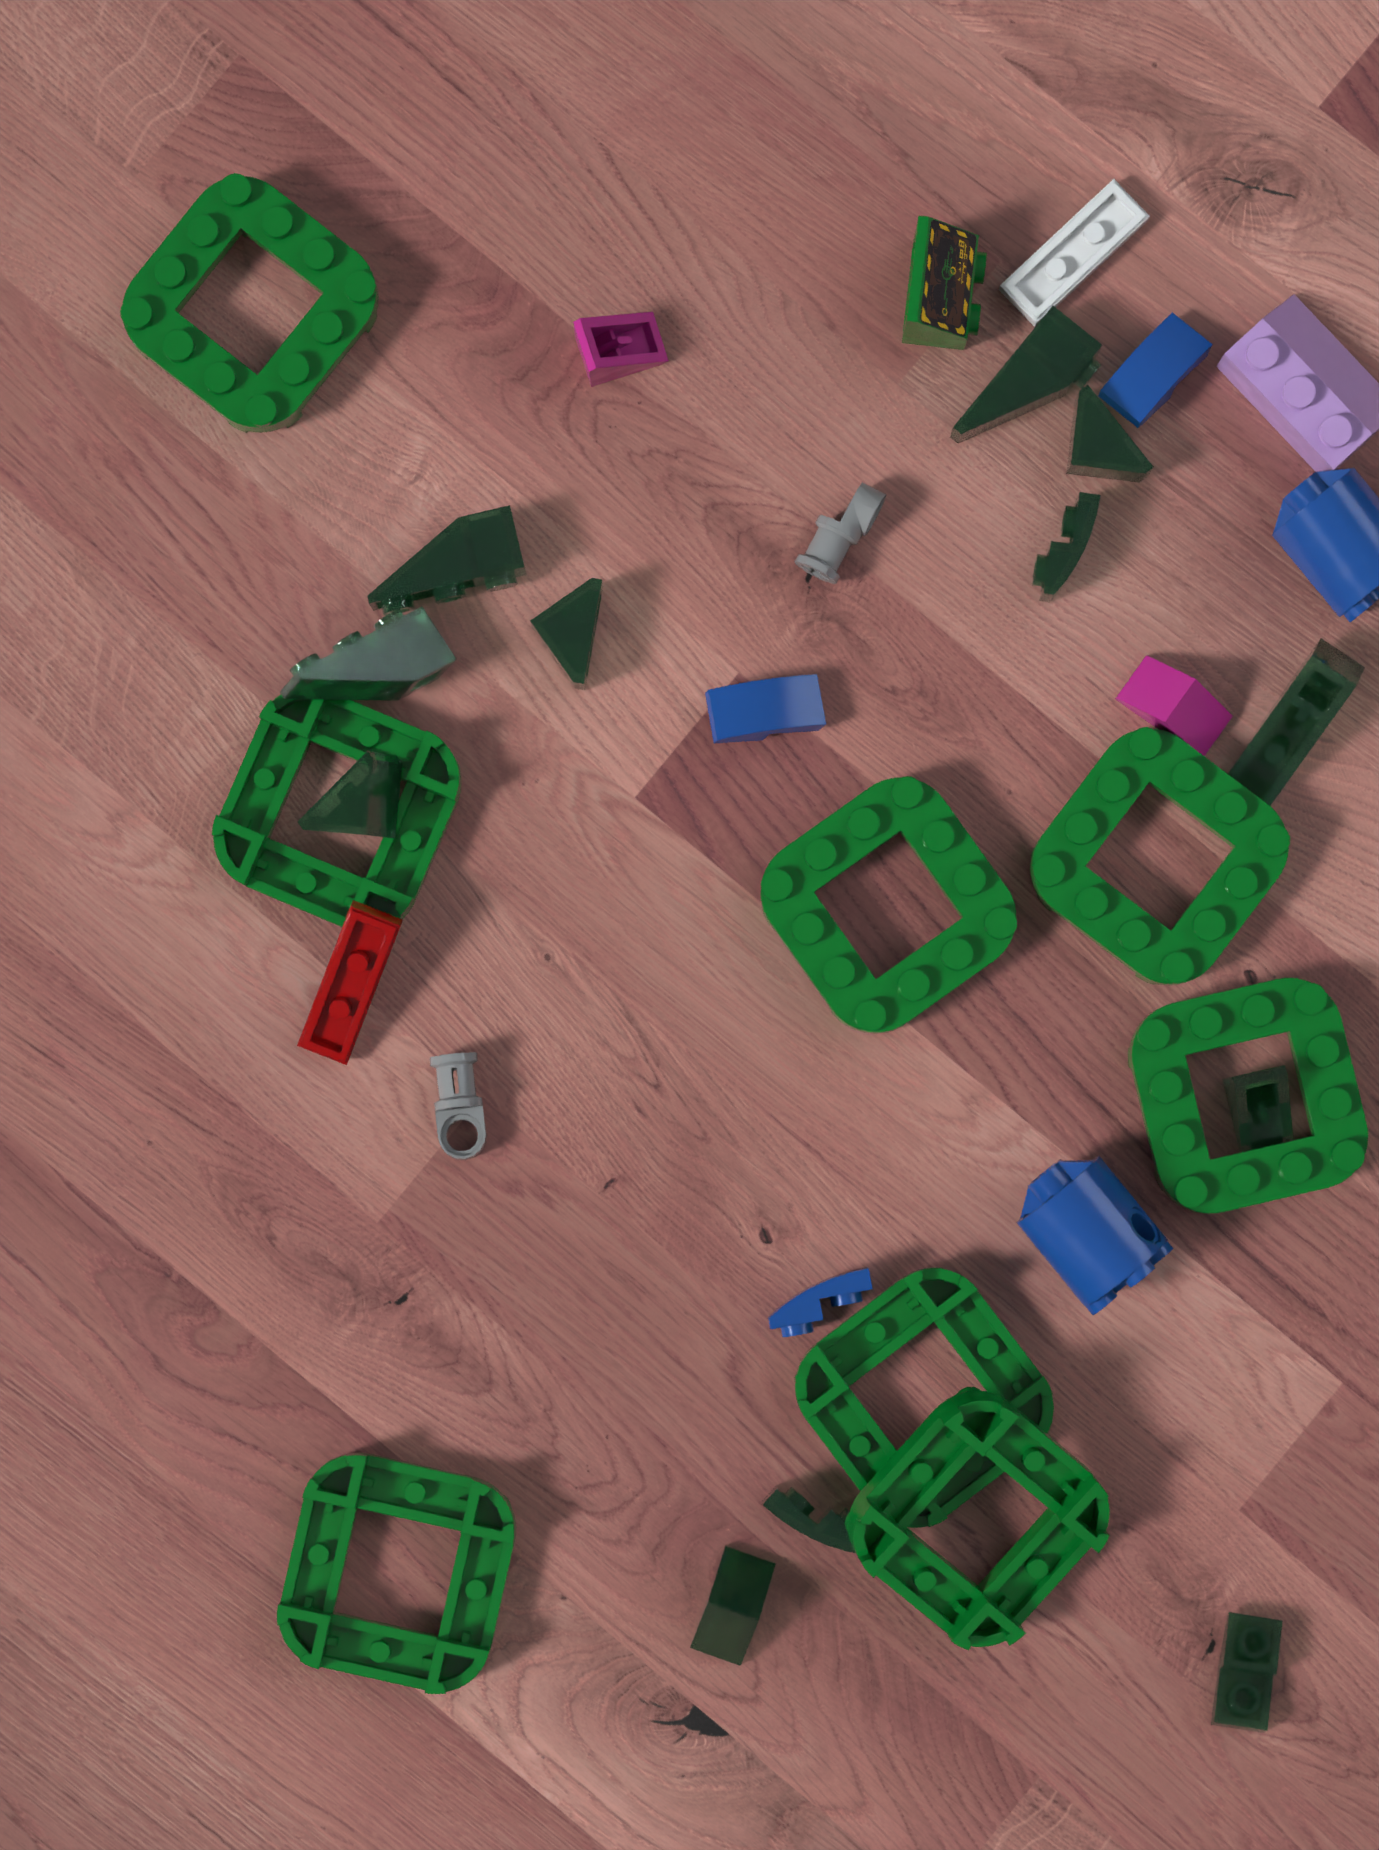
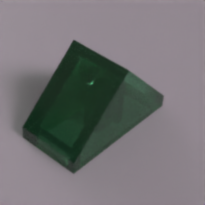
M1087 384L1079 391L1074 402L1066 474L1142 482L1149 476L1154 466Z
M589 579L530 620L532 629L575 689H586L603 593L602 579Z
M367 751L298 821L299 825L303 830L395 839L402 762L396 755Z
M1285 1065L1222 1079L1240 1152L1294 1140L1288 1074Z
M725 1545L690 1648L741 1666L760 1619L776 1563Z

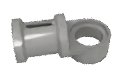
M862 482L840 522L833 518L819 515L815 522L818 526L817 532L805 554L797 556L794 561L795 564L822 581L836 584L840 578L837 570L851 545H857L861 536L868 534L883 506L886 494Z
M453 1053L430 1057V1066L436 1068L439 1100L434 1103L440 1146L448 1156L456 1160L474 1158L482 1152L487 1137L482 1098L476 1096L473 1064L478 1061L477 1053ZM455 1070H457L459 1093L455 1094L453 1076ZM461 1120L472 1123L478 1132V1139L475 1145L466 1151L453 1149L447 1140V1132L450 1126Z

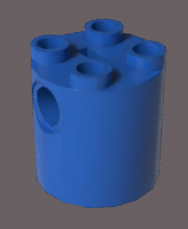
M1355 468L1317 471L1283 498L1272 536L1323 596L1339 617L1344 615L1349 622H1352L1379 599V497Z
M1100 1156L1093 1160L1062 1161L1060 1159L1028 1185L1021 1217L1016 1222L1092 1315H1095L1117 1297L1116 1293L1123 1287L1128 1285L1131 1288L1155 1269L1154 1265L1173 1250L1168 1239Z

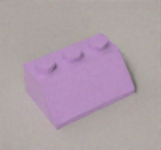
M1295 294L1262 318L1224 353L1216 366L1315 472L1337 470L1379 431V383Z

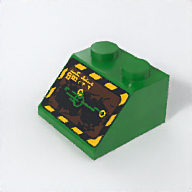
M918 216L912 246L902 343L964 350L968 335H978L981 304L971 303L973 284H983L987 252L977 251L979 235L931 217Z

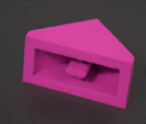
M653 312L579 318L573 322L575 338L591 387L644 371L669 361Z
M1147 655L1115 698L1155 728L1178 736L1203 756L1206 755L1233 717L1197 679Z

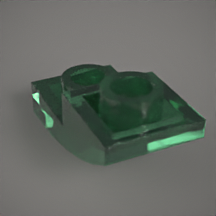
M1079 492L1074 506L1065 505L1061 537L1070 538L1069 544L1051 541L1046 555H1036L1032 585L1041 587L1039 601L1050 603L1075 569L1092 533L1101 495Z
M775 1486L762 1500V1505L798 1532L830 1547L856 1553L845 1527V1519L850 1512L848 1508L845 1507L838 1514L829 1506L814 1521L809 1515L815 1507L793 1487L784 1493Z
M1232 1612L1228 1613L1218 1666L1211 1725L1265 1733L1268 1730L1273 1677L1277 1674L1282 1620Z

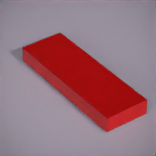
M353 900L297 1046L347 1065L403 919Z

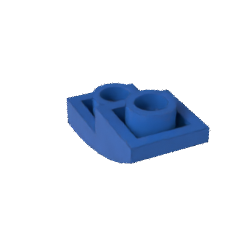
M1172 312L1119 367L1100 390L1098 397L1139 428L1171 398L1175 386L1208 356L1213 344Z
M817 674L744 682L710 689L705 693L714 743L762 741L769 734L819 731L826 725Z
M869 1268L857 1269L830 1277L801 1291L782 1304L768 1317L769 1328H781L782 1337L814 1332L812 1322L823 1320L820 1299L830 1297L831 1307L862 1302L861 1291L873 1289Z

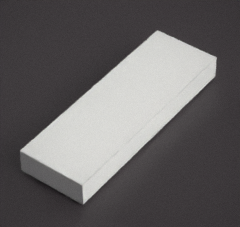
M1113 179L1000 285L999 291L1034 327L1037 326L1149 220V214Z

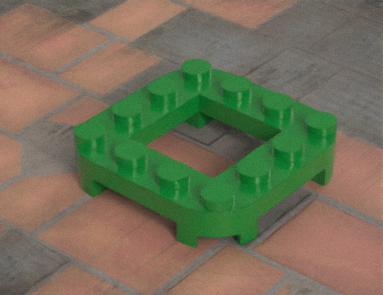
M234 173L209 186L130 282L124 295L120 315L128 336L142 356L147 360L150 359L224 417L234 428L246 433L248 431L262 433L275 431L285 426L289 428L303 416L302 409L364 332L369 333L377 319L379 299L373 273L359 253L270 184L257 178ZM241 235L245 238L248 236L322 294L258 375L179 314Z
M308 685L282 693L273 701L270 700L259 715L261 720L220 815H216L214 819L212 836L215 852L220 864L228 875L242 885L340 927H343L353 900L403 919L410 912L418 897L460 798L462 783L458 762L444 741L428 730L423 731L333 693L328 688ZM311 742L407 782L366 878L357 876L270 839Z
M1143 727L1123 735L1104 752L1036 842L1031 854L1030 874L1037 898L1049 911L1053 910L1135 972L1136 977L1153 985H1179L1201 976L1215 963L1279 878L1287 862L1290 835L1281 818L1270 805L1184 740L1164 730ZM1148 784L1232 847L1231 851L1171 930L1086 867Z
M909 776L880 781L859 794L779 851L768 864L761 880V908L768 924L772 926L832 1010V1014L845 1026L864 1033H888L908 1023L995 961L1009 946L1017 928L1015 903L1007 886L943 797L931 786ZM901 833L961 919L876 979L815 892L895 835Z
M1281 978L1175 1002L1149 1013L1136 1028L1128 1048V1066L1132 1070L1156 1171L1153 1173L1160 1189L1179 1206L1197 1213L1226 1212L1333 1187L1345 1181L1362 1166L1368 1145L1367 1122L1340 1012L1332 998L1320 985L1298 978ZM1287 1032L1311 1136L1210 1159L1185 1055Z
M936 1267L919 1269L905 1275L815 1343L805 1353L798 1366L794 1378L798 1406L806 1421H808L860 1491L897 1450L849 1386L933 1322L987 1392H992L1005 1398L1047 1434L1050 1430L1053 1420L1054 1403L1053 1393L1047 1380L978 1292L975 1285L956 1272ZM975 1452L908 1527H931L941 1523L948 1518L947 1516L1003 1474L1004 1471L988 1457H982L978 1452Z
M965 1387L935 1408L860 1491L851 1506L850 1512L846 1516L845 1527L848 1531L851 1545L865 1570L873 1578L875 1576L880 1578L945 1631L951 1642L966 1650H969L971 1646L988 1647L1007 1641L1010 1646L1026 1634L1021 1624L1092 1547L1099 1553L1107 1543L1110 1536L1106 1531L1110 1515L1109 1496L1093 1473L1083 1463L1009 1401L992 1392L981 1391L976 1387ZM975 1452H978L982 1457H988L1048 1507L978 1585L907 1528Z
M349 1453L331 1459L310 1478L302 1496L304 1498L281 1601L277 1608V1626L280 1627L285 1643L300 1658V1662L315 1669L323 1667L425 1690L427 1694H446L448 1691L466 1685L482 1670L493 1643L516 1537V1521L509 1499L489 1482L472 1476L368 1453ZM358 1508L461 1531L438 1635L335 1612Z

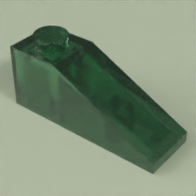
M1052 306L955 424L950 438L959 444L1064 397L1074 384L1082 390L1102 366V364L1095 360L1102 348V344L1055 306Z
M1320 638L1228 774L1271 806L1353 692L1365 667Z

